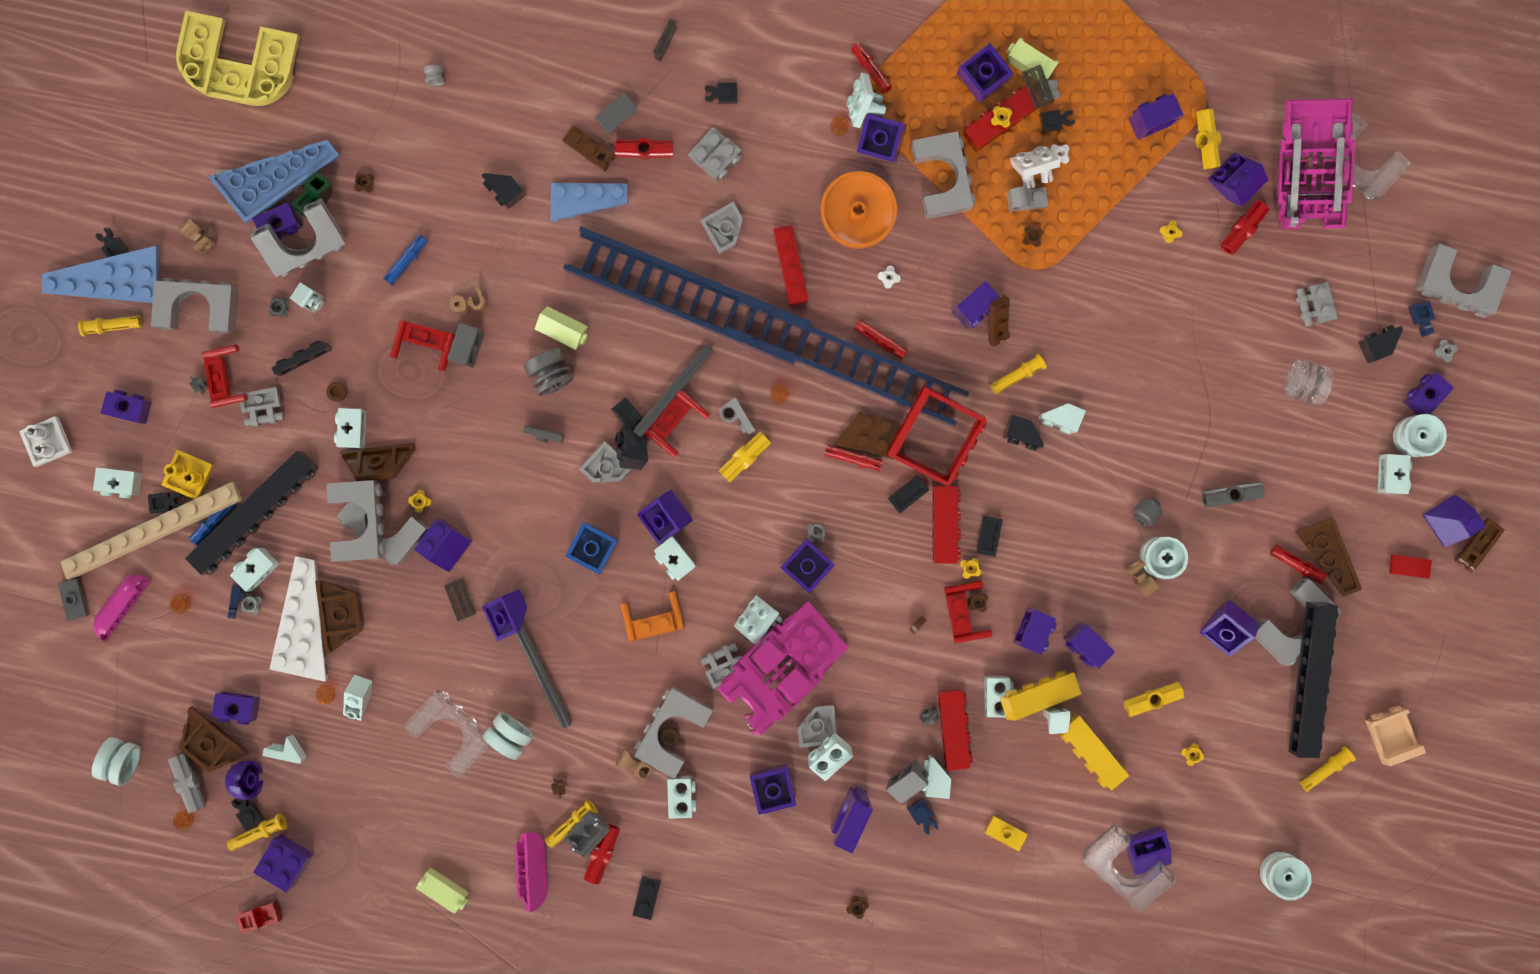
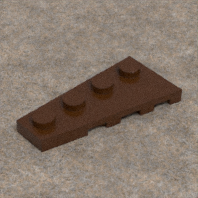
M1329 518L1295 531L1342 596L1362 590L1334 518Z

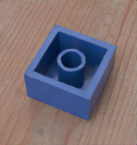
M583 522L565 557L600 575L603 573L620 540L587 522Z

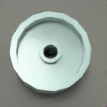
M1430 414L1406 417L1400 420L1393 432V442L1397 450L1403 455L1411 456V458L1432 456L1438 453L1444 447L1447 439L1446 428L1443 422Z
M1153 537L1141 547L1139 559L1145 562V567L1142 569L1148 575L1159 579H1173L1181 575L1186 569L1188 552L1184 544L1178 539L1172 537Z
M499 712L493 721L495 727H489L484 733L483 738L502 755L518 760L524 751L521 745L528 746L534 735L527 727L513 717Z
M115 737L108 738L95 756L92 776L102 781L109 779L111 784L120 787L124 786L131 779L138 766L141 747L130 742L124 744L123 740Z
M1274 852L1268 855L1261 864L1260 878L1262 883L1276 896L1284 900H1297L1309 891L1311 886L1310 870L1303 861L1286 852Z

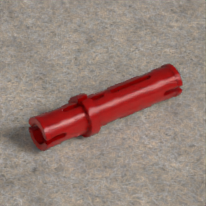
M860 42L856 43L851 48V51L859 60V65L861 68H865L882 94L888 93L892 89V85L873 61V56L867 53Z
M862 319L858 321L854 328L883 347L885 352L889 351L901 361L908 352V349L896 343L894 338L890 339Z
M829 444L824 455L859 465V468L866 467L880 472L883 460L868 457L865 453L861 455Z
M1277 544L1270 551L1271 556L1301 572V575L1304 577L1308 576L1319 584L1323 583L1327 578V574L1314 567L1312 563L1303 561Z

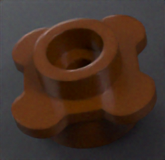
M357 173L355 175V190L358 192L361 190H365L368 193L372 192L374 176L370 173L368 175Z
M1030 226L1024 229L1025 238L1022 240L1023 244L1039 247L1043 230L1041 228H1031Z
M975 592L970 593L968 609L970 611L979 610L980 612H985L987 610L988 596L986 594L979 595Z
M554 778V783L551 784L553 795H557L560 799L561 795L566 794L564 782L562 779L557 780Z
M853 896L851 898L852 902L846 907V911L857 919H862L869 904L867 901L860 900L858 896Z

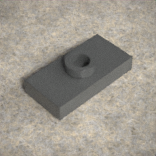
M524 426L523 429L524 434L536 436L537 441L548 443L549 439L563 443L564 436L559 433Z
M77 578L58 583L67 621L88 616L80 579Z

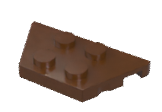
M859 412L834 442V446L894 459L887 455V450L899 430L898 422L894 419ZM902 444L899 451L905 454L904 447Z
M414 443L345 450L341 451L340 454L356 482L396 478L415 452L416 447Z
M317 580L315 585L325 654H330L363 631L358 592Z
M193 706L188 708L187 713L189 714L187 722L184 724L183 738L180 741L179 749L208 773L250 753Z

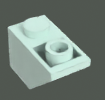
M300 282L290 299L301 307L316 313V311L322 308L325 297Z
M1065 404L1039 415L1038 419L1042 420V424L1048 427L1057 426L1060 428L1059 431L1070 435L1078 431L1086 411L1071 404Z
M357 675L353 676L344 692L343 715L350 719L362 721L372 693L373 681Z
M928 755L927 760H924L923 768L929 774L926 777L929 784L922 791H924L926 797L949 799L951 778L934 757Z

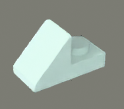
M1063 707L1043 709L1044 717L1048 720L1049 734L1067 733L1069 731L1070 711Z
M294 735L286 737L284 748L281 744H271L264 748L262 755L298 764L307 761V756Z

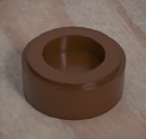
M334 382L327 387L326 393L330 400L340 402L346 398L347 388L339 382Z
M920 616L909 628L910 631L915 634L927 620Z
M666 727L660 734L662 744L667 747L675 746L680 738L678 730L674 727Z

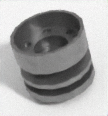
M559 348L544 352L529 360L523 366L529 378L538 377L532 384L534 388L539 387L536 390L538 396L559 391L574 379L572 373L566 374L570 371L568 366L559 368L565 361Z

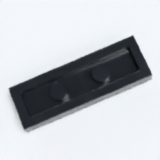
M316 341L310 345V348L294 352L293 357L277 361L276 365L271 367L274 375L283 376L330 352L331 348L326 342Z

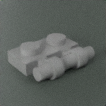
M1328 282L1307 287L1308 295H1305L1304 288L1296 290V301L1300 305L1302 312L1300 316L1301 320H1304L1305 327L1313 325V317H1315L1316 324L1338 319ZM1307 301L1311 302L1312 312L1309 310Z
M278 387L246 392L248 400L240 402L241 412L250 414V418L244 419L245 426L252 425L255 427L267 422L272 424L284 419L283 412H275L276 407H282ZM267 410V415H258V411Z
M735 643L729 646H722L721 650L714 653L709 652L700 659L703 666L710 663L712 667L705 672L713 689L722 683L721 680L734 671L731 667L741 658V655L733 658L731 654L738 650ZM726 656L728 661L717 665L716 660Z

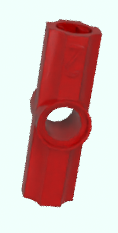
M647 138L615 140V157L640 158L643 160L649 158H673V140H649ZM646 145L649 147V150L641 152L639 151L640 147Z
M1256 200L1245 215H1242L1232 226L1231 229L1233 230L1220 245L1222 250L1234 255L1242 244L1256 232L1258 224L1270 211L1268 205Z
M607 824L610 831L592 851L591 861L584 876V880L591 884L599 885L606 865L608 866L614 851L613 847L620 832V828L615 825Z

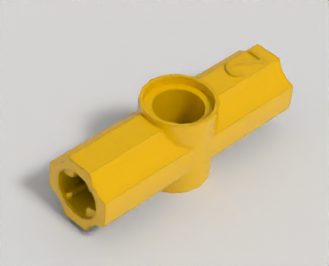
M1214 110L1198 111L1196 116L1199 133L1196 135L1195 143L1201 149L1203 170L1220 167L1218 146L1221 143L1222 137L1220 132L1216 130Z
M759 432L746 445L744 444L739 448L732 458L720 468L719 472L730 483L744 469L746 470L757 460V457L769 447L771 442Z
M1177 681L1155 690H1147L1144 694L1124 700L1123 703L1128 716L1132 717L1152 709H1160L1165 704L1185 697L1184 691ZM1156 694L1157 701L1151 704L1150 698Z

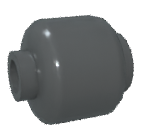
M1155 498L1141 499L1133 509L1135 521L1145 527L1155 524L1162 515L1161 503Z

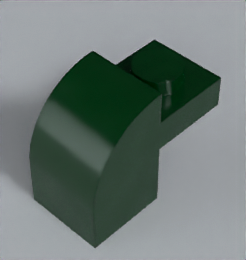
M317 171L303 183L305 191L292 203V208L306 219L304 206L321 198L326 205L333 191L332 183Z

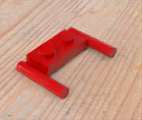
M400 320L390 357L398 358L402 341L443 351L438 370L445 372L448 364L447 357L455 335Z
M238 344L202 352L211 399L210 406L212 408L248 400L246 393L230 396L231 390L226 361L222 357V355L238 352L240 350Z
M680 390L645 434L675 458L679 452L667 443L665 439L691 408L705 419L711 413L683 390Z
M982 580L944 587L954 644L992 637L991 629L972 633L967 600L964 591L983 588Z

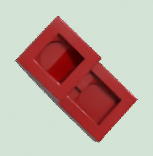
M1391 554L1389 574L1430 579L1432 560Z
M275 901L241 912L236 915V919L242 934L282 920L278 903Z

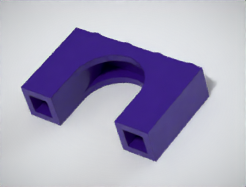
M856 786L855 789L849 788L831 826V833L836 834L833 840L834 845L852 854L873 811L866 791Z

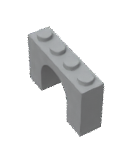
M958 131L913 140L911 143L914 164L941 160L948 163L956 175V183L951 190L923 198L922 203L926 219L971 211L973 204H975L974 193L970 192L969 187L971 186L970 174L966 173L965 168L968 166L967 158L962 154V148H964L963 139L959 137Z
M322 198L304 206V214L316 233V239L313 244L305 249L297 250L285 246L269 223L251 231V240L275 277L288 275L292 272V269L296 267L302 268L308 265L309 261L315 258L319 260L325 257L326 253L332 250L338 251L344 247L345 236Z
M1442 244L1431 247L1415 290L1420 291L1426 297H1436L1442 303L1457 305V308L1460 310L1475 312V315L1478 317L1486 318L1496 314L1511 271L1494 264L1487 266L1483 269L1474 292L1464 294L1455 289L1450 280V270L1458 250Z
M170 278L154 281L151 327L178 330L179 310L182 302L193 294H202L210 305L209 331L235 334L238 288L231 286L232 283L219 282V285H215L211 281L201 280L200 283H193V280L181 279V282H174V279Z
M379 481L326 484L327 503H357L365 510L368 517L366 531L358 539L330 542L331 562L383 558L386 548L385 543H382L384 524L381 523L383 506L380 504L379 496L382 495V487Z
M382 490V495L379 496V497H380V500H381L382 497L386 494V492L383 491V490ZM348 502L337 517L341 519L340 523L348 529L351 527L359 538L366 531L368 517L360 505ZM410 517L395 536L387 539L382 538V543H385L386 548L384 554L386 557L384 559L391 565H401L423 538L429 527L418 518Z
M1302 578L1289 591L1304 608L1306 607V601L1328 602L1335 605L1307 578ZM1262 618L1258 622L1260 625L1255 639L1281 665H1293L1298 660V655L1300 654L1302 633L1288 638L1268 619Z
M673 686L671 690H666L662 698L665 700L663 706L656 708L652 715L655 717L654 722L647 724L643 732L646 734L643 741L639 739L633 750L637 751L634 757L675 779L685 759L663 746L659 738L660 725L670 717L680 716L704 728L713 708Z

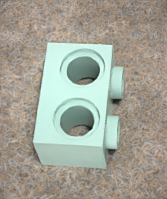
M984 676V715L986 717H1006L1003 709L1001 711L995 710V704L1000 702V697L1006 695L1005 692L1013 690V681H1010L1009 677ZM998 682H1002L1004 686L1000 692L995 691V685Z
M834 733L831 737H827L820 747L810 752L808 756L809 768L826 781L853 757L852 748Z
M669 776L667 779L669 819L692 818L693 812H696V800H692V793L696 792L695 781H692V776H676L675 779ZM677 784H686L687 790L683 792L679 791L677 789ZM684 802L687 804L688 809L681 811L678 809L677 804Z

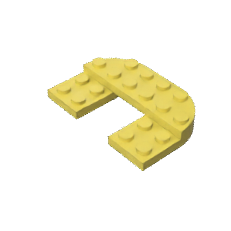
M185 11L176 51V61L185 81L198 92L222 100L251 106H263L277 101L289 90L294 79L292 71L300 40L298 34L260 26L252 65L218 58L226 22L223 18Z

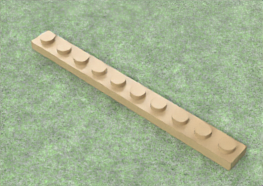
M231 482L61 561L66 579L72 580L242 501L237 484Z

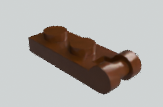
M574 125L562 140L566 145L604 172L609 168L608 164L616 158L613 152L603 147ZM601 154L605 156L602 161L598 159Z
M1006 295L990 303L988 341L993 347L1000 344L1001 340L1005 341L1010 338L1008 331L1010 298Z
M1490 518L1484 520L1486 527L1475 533L1454 559L1458 564H1463L1469 572L1477 569L1505 531V529ZM1470 554L1474 556L1472 560L1468 559Z

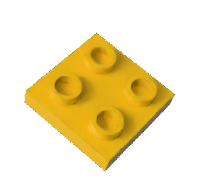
M176 450L171 464L164 467L166 475L161 485L190 498H199L202 496L215 465L181 450Z

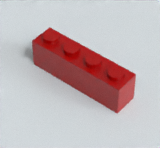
M1028 85L1023 89L1018 87L1011 93L1012 96L1009 99L1003 98L996 104L1000 108L1011 109L1012 115L1010 116V125L1005 128L998 124L996 126L992 125L991 119L994 113L990 109L980 115L981 119L976 122L972 120L965 126L966 129L963 136L975 153L1038 109L1041 103Z
M788 225L774 228L773 235L789 307L808 303V296L793 226Z
M958 486L932 487V563L958 564V560H961V548H958V540H961V529H958V521H961V510H958V502H961V491L958 490Z
M961 689L937 691L945 768L947 771L971 769L970 763H973L972 751H969L968 744H971L970 732H967L966 724H969L968 713H965L964 705H967L966 693L963 694Z

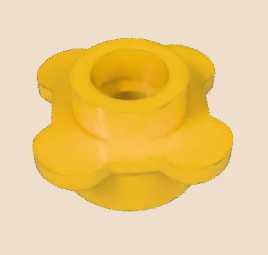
M995 107L993 109L994 116L991 119L992 125L996 126L998 124L1005 128L1010 125L1009 119L1012 115L1011 109Z
M1170 221L1167 226L1160 228V233L1167 243H1172L1175 238H1180L1183 234L1178 229L1176 221Z
M418 490L417 494L408 499L409 504L418 513L422 512L426 506L431 505V499L426 497L423 490Z
M977 558L961 561L960 566L963 568L962 576L968 579L970 576H979L981 574Z
M1192 743L1189 748H1183L1181 751L1189 766H1193L1194 763L1204 759V754L1199 750V745L1196 743Z

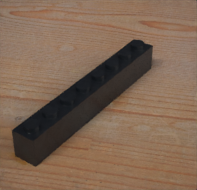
M296 451L185 559L200 575L213 574L219 568L218 564L229 559L236 547H241L247 541L246 538L250 534L252 535L260 529L259 525L264 520H269L278 507L281 508L288 502L287 498L291 494H296L300 491L301 485L316 475L315 471L318 467L304 452Z
M1306 601L1288 751L1298 758H1320L1322 750V736L1325 730L1324 719L1327 712V695L1329 694V678L1332 672L1331 661L1334 655V638L1336 637V620L1339 615L1338 606L1328 602Z

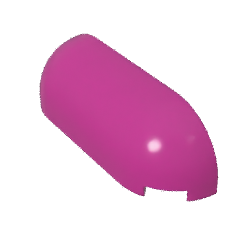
M136 574L128 576L121 581L94 619L93 627L99 639L107 642L152 581L144 575Z
M529 832L521 834L519 842L515 844V864L518 898H522L526 906L525 910L532 912L537 910L545 901L547 895L545 843L539 834Z

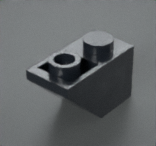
M489 173L481 175L485 180L483 184L488 191L491 192L493 190L497 194L494 198L501 207L505 205L510 209L526 196L512 176Z
M1393 325L1381 329L1383 333L1378 335L1376 332L1364 336L1365 340L1358 342L1367 363L1375 362L1394 353L1403 331L1402 326L1396 328Z
M1015 415L1009 416L1003 436L1004 439H1008L1007 443L1013 445L1025 444V448L1037 451V448H1043L1044 443L1031 420Z
M623 425L615 435V443H617L618 447L617 460H619L620 468L642 470L648 462L647 445L627 425Z

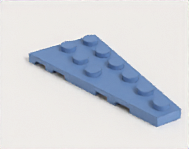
M324 140L296 151H288L276 157L272 156L208 177L241 219L248 224L253 218L259 216L302 185L316 171L320 172L340 156L329 141Z
M159 245L43 273L42 293L153 303L154 281H159Z

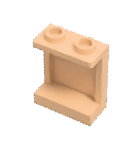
M1394 706L1389 708V712L1375 713L1371 715L1370 719L1365 720L1381 763L1384 765L1393 766L1426 753L1424 746L1417 743L1407 717V714L1410 713L1409 709Z

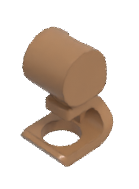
M191 218L178 228L187 239L197 243L194 249L202 255L207 253L216 244L208 237L202 235L204 230Z
M475 287L480 303H476L473 297H468V300L461 296H454L449 301V307L453 312L461 315L468 313L470 307L476 311H483L487 308L488 302L484 291L479 287Z
M1138 559L1124 570L1137 579L1135 586L1147 598L1156 592L1159 587L1150 575L1146 576L1145 572L1141 570L1145 567V562Z
M625 747L616 761V765L619 768L632 769L633 775L643 781H647L654 767L641 760L637 761L635 758H631L628 752L629 749Z

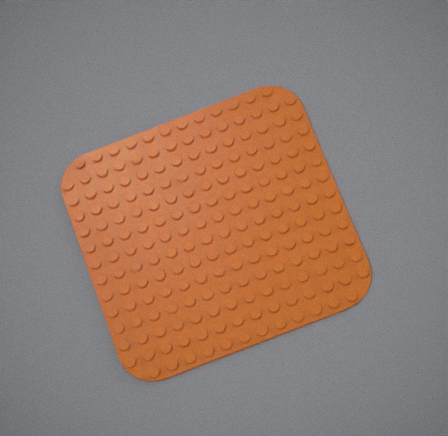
M946 0L879 67L892 85V89L888 93L882 94L870 77L873 92L883 96L881 104L886 107L883 118L907 124L900 152L942 193L951 190L955 186L956 175L953 168L941 160L914 164L911 143L913 140L958 131L959 137H962L964 144L962 154L967 158L968 166L965 167L966 173L970 174L971 177L970 192L974 193L975 204H973L971 211L962 213L1010 261L1030 270L1046 269L1061 261L1196 126V112L1205 110L1207 102L1206 90L1198 74L1123 0ZM1022 37L1023 41L1053 61H1059L1047 81L1058 80L1059 85L1057 88L1061 92V97L1052 101H1042L1041 96L1043 93L1039 88L1041 83L1006 61L1008 57L1006 52L1012 43L1016 44L1019 38ZM991 43L1014 74L1009 82L979 103L957 75V71L960 65ZM1028 85L1041 103L1038 109L975 153L963 136L966 129L965 126L972 120L976 122L981 119L980 115L986 110L990 109L992 111L997 107L996 104L1001 99H1009L1012 96L1011 93L1018 87L1023 89ZM1174 93L1184 115L1174 125L1137 140L1129 122L1133 112L1138 109L1139 105L1147 101L1151 104L1156 101L1157 97L1163 94L1169 96ZM1059 110L1060 115H1063L1066 111L1073 110V114L1067 116V120H1075L1074 125L1067 127L1063 124V129L1060 131L1042 133L1040 113ZM1054 144L1057 146L1068 145L1069 161L1066 164L1060 163V167L1052 169L1053 181L1050 182L1048 179V183H1042L1040 173L1033 175L1035 187L1032 188L1030 185V189L1046 187L1048 207L1009 212L1007 192L1013 188L1023 187L1022 176L1012 167L1010 158L1015 157L1021 152L1034 151L1035 148L1041 146L1047 147L1050 150ZM1030 226L1031 228H1041L1043 230L1039 247L1023 244L1022 240L1025 238L1024 229Z

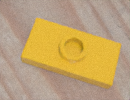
M994 815L984 831L985 834L1017 851H1020L1028 836L1026 832Z

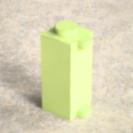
M1020 37L1016 44L1012 43L1008 48L1006 61L1039 83L1046 82L1059 61H1053L1025 43L1024 39Z
M548 306L539 315L535 330L575 350L580 344L584 345L588 338V326Z
M432 868L425 873L416 887L417 890L454 914L458 909L463 910L469 901L466 899L469 894L468 891Z

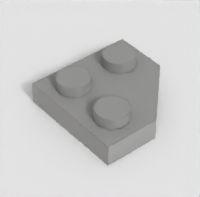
M734 202L700 220L719 255L736 246L743 218Z
M604 442L579 468L593 483L621 482L632 470L620 468L617 452L607 442Z
M834 704L814 706L797 727L799 748L821 746L827 737H831L834 733L837 734Z

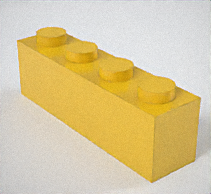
M1061 670L1055 672L1054 677L1046 676L1038 679L1039 682L1036 684L1027 683L1022 686L1023 689L1021 690L1013 689L1005 692L1006 695L1000 697L1006 719L1016 721L1081 695L1075 673Z
M1075 713L1070 718L1069 731L1059 735L1066 744L1071 743L1074 747L1072 751L1079 759L1082 757L1086 761L1084 766L1091 774L1093 772L1096 773L1099 777L1096 779L1103 788L1107 787L1112 791L1129 775L1083 719Z

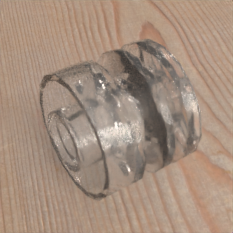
M1297 359L1290 368L1286 379L1285 396L1291 399L1295 398L1298 401L1304 398L1306 403L1321 406L1328 398L1332 389L1334 369L1322 364L1314 367V363L1311 361L1306 362L1304 359Z

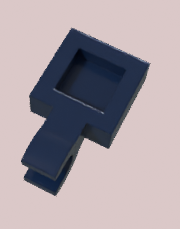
M1430 301L1408 307L1413 324H1420L1419 332L1421 337L1433 334L1434 328L1431 320L1436 318Z

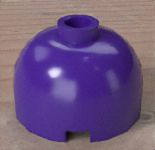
M241 761L230 767L225 777V786L232 797L239 800L255 799L259 795L263 786V780L259 781V773L263 774L260 764L256 761Z

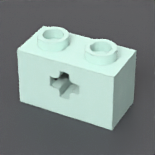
M338 408V413L335 415L337 432L334 434V442L337 443L336 447L365 448L366 410ZM347 427H353L352 430L347 431Z
M1379 455L1377 493L1409 494L1411 488V480L1409 479L1412 469L1411 456Z
M96 467L93 491H100V495L113 496V493H118L120 498L132 499V495L140 496L143 473Z
M673 536L654 550L656 553L654 555L655 559L660 565L665 564L668 568L666 572L672 580L675 578L677 581L696 567V564ZM671 554L672 556L677 555L679 557L677 559V565L675 563L671 564L669 562L671 560Z
M265 548L252 549L246 555L248 558L244 562L241 561L233 568L234 571L230 574L245 592L253 591L279 565V562Z

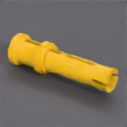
M139 315L113 319L98 317L95 320L85 321L80 319L78 321L79 333L83 337L94 333L103 335L106 331L142 328L143 325L142 318Z
M1036 354L1035 358L1026 363H1021L1020 367L990 384V388L997 395L1025 377L1030 378L1033 376V373L1040 369H1046L1047 366L1041 355Z
M1343 746L1342 750L1335 756L1328 757L1327 763L1300 781L1299 784L1302 788L1309 792V790L1335 771L1341 772L1342 768L1349 762L1356 761V758L1347 747Z
M585 800L583 806L578 810H574L566 822L545 838V842L550 848H554L555 845L564 839L588 811L595 814L598 813L597 808L590 800Z
M277 814L271 820L262 821L258 827L228 839L227 847L230 851H234L259 838L271 837L272 833L286 830V820L282 814Z

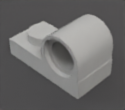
M1017 187L1007 192L1009 212L1048 207L1046 187L1035 189Z
M736 398L721 407L720 416L724 422L733 423L739 419L740 423L738 426L743 434L747 432L748 435H751L755 432ZM726 409L734 410L735 414L732 418H725L724 411Z

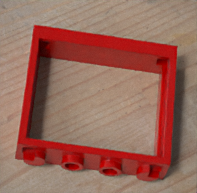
M924 384L890 444L887 455L949 487L951 482L954 483L955 479L958 478L960 466L963 467L966 464L968 452L970 449L973 450L978 442L977 436L979 433L984 432L987 419L984 415ZM929 395L976 419L945 475L899 451Z

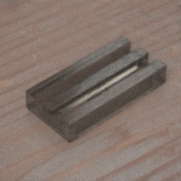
M672 19L668 21L653 51L654 58L660 62L677 30L676 21Z
M1041 65L1022 72L1035 109L1054 102V97ZM1035 71L1038 72L1039 78L1041 80V83L1043 85V88L1048 99L1044 98L1041 87L1035 75ZM1029 73H1030V76H1031L1032 81H1033V83H1034V86H1035V88H1036V91H1037V94H1038V96H1039L1040 102L1038 101L1037 95H1036V93H1035V90H1034V88H1033L1032 82H1031L1030 77H1029V75H1028Z
M463 578L444 585L457 621L477 614ZM457 584H460L470 613H468L466 609L465 603L463 601L462 595ZM452 586L454 587L455 593L457 595L458 601L464 615L462 616L459 612L453 593L451 591L450 587Z

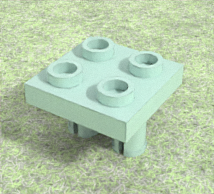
M861 73L859 79H856L852 96H849L847 99L849 117L853 127L857 128L861 127L867 113L883 117L886 110L885 105L881 104L883 100L882 94L873 92L869 74Z
M756 595L738 618L734 627L751 642L757 644L767 633L771 625L772 627L777 625L775 620L781 623L782 618L778 616L779 613Z

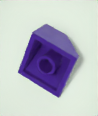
M1456 494L1423 514V517L1443 547L1469 538L1486 527L1477 511Z
M520 589L482 606L497 641L521 630L527 605Z

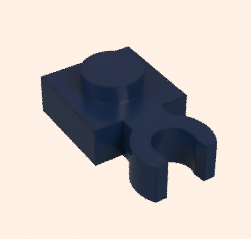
M232 584L227 616L231 619H236L238 601H243L244 590H240V585Z
M923 797L907 807L916 824L920 825L923 823V830L927 835L930 834L927 830L929 825H934L935 829H938L937 823L930 819L934 814Z

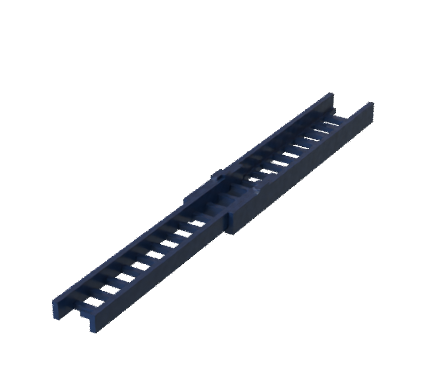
M582 226L579 229L580 237L593 242L582 270L569 264H564L563 267L567 273L793 366L796 361L909 409L913 403L907 401L906 398L915 377L928 382L927 386L932 388V385H936L945 389L944 395L949 397L950 392L965 398L969 395V392L813 328L810 326L811 321ZM603 246L610 249V253L600 277L591 274L590 271L600 247ZM620 253L627 256L628 259L618 283L615 284L607 279L617 255ZM637 260L646 265L635 291L625 288V285ZM653 268L664 272L651 299L642 294ZM670 274L682 279L671 307L658 302ZM687 281L700 286L689 314L676 309ZM704 289L717 293L706 321L694 316ZM722 296L735 301L724 328L711 323ZM739 304L752 309L743 332L730 327ZM756 312L769 316L760 339L748 335ZM774 319L787 324L778 347L765 342ZM792 326L805 331L796 354L782 349ZM809 333L822 338L813 361L800 356ZM827 341L840 346L831 369L818 364ZM844 348L858 353L849 376L835 371ZM862 355L875 360L866 383L853 378ZM879 363L893 368L884 391L871 386ZM897 370L910 375L901 398L888 393ZM942 401L937 412L926 409L924 406L920 411L921 414L954 427L957 424V421L941 415L947 406Z

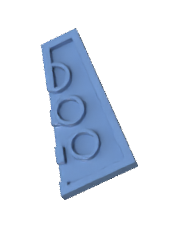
M551 183V222L628 204V184Z

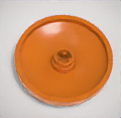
M863 171L849 172L836 178L825 190L820 206L821 221L828 235L837 243L853 249L869 248L884 240L892 230L897 216L896 198L889 185L880 177Z

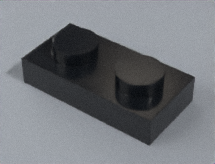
M642 876L632 916L648 920L652 919L661 883L660 880Z

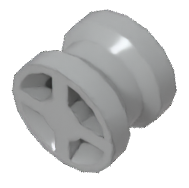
M428 65L424 67L426 85L439 86L445 83L442 77V66Z
M1049 80L1039 85L1043 93L1041 96L1042 101H1052L1061 97V92L1057 88L1059 85L1058 80Z

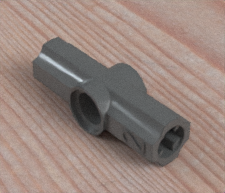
M1261 482L1202 491V501L1205 507L1264 498L1265 492ZM1232 489L1236 492L1234 500L1230 497Z

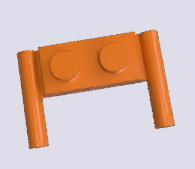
M676 591L668 592L673 611L632 621L628 603L620 604L629 642L685 628Z

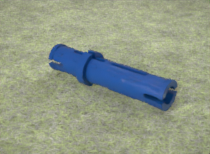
M418 234L410 246H406L405 252L383 279L393 286L410 263L419 257V252L429 241Z
M238 503L210 515L205 521H201L199 528L188 537L189 540L198 546Z

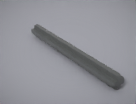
M705 345L640 421L634 429L636 435L642 437L678 392L682 390L713 352L710 347Z
M522 624L521 630L515 633L561 728L564 729L571 725V721Z

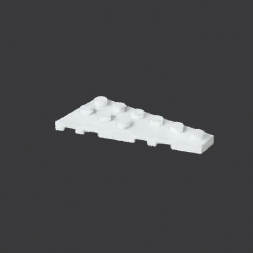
M295 556L270 670L326 682L328 681L325 667L326 656L324 657V642L315 581L318 580L316 560Z

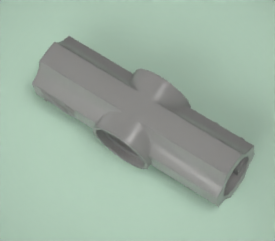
M183 753L168 759L175 777L173 781L174 788L182 796L188 814L206 807L199 788L201 785L200 778L192 770L187 755Z

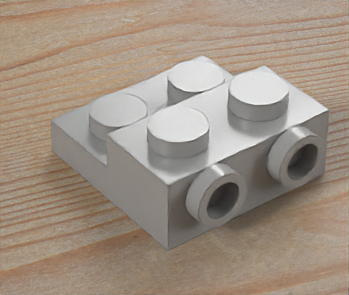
M713 127L693 148L688 157L717 182L719 178L722 180L728 174V168L732 164L735 166L740 161L742 153L741 149L731 140L725 138Z

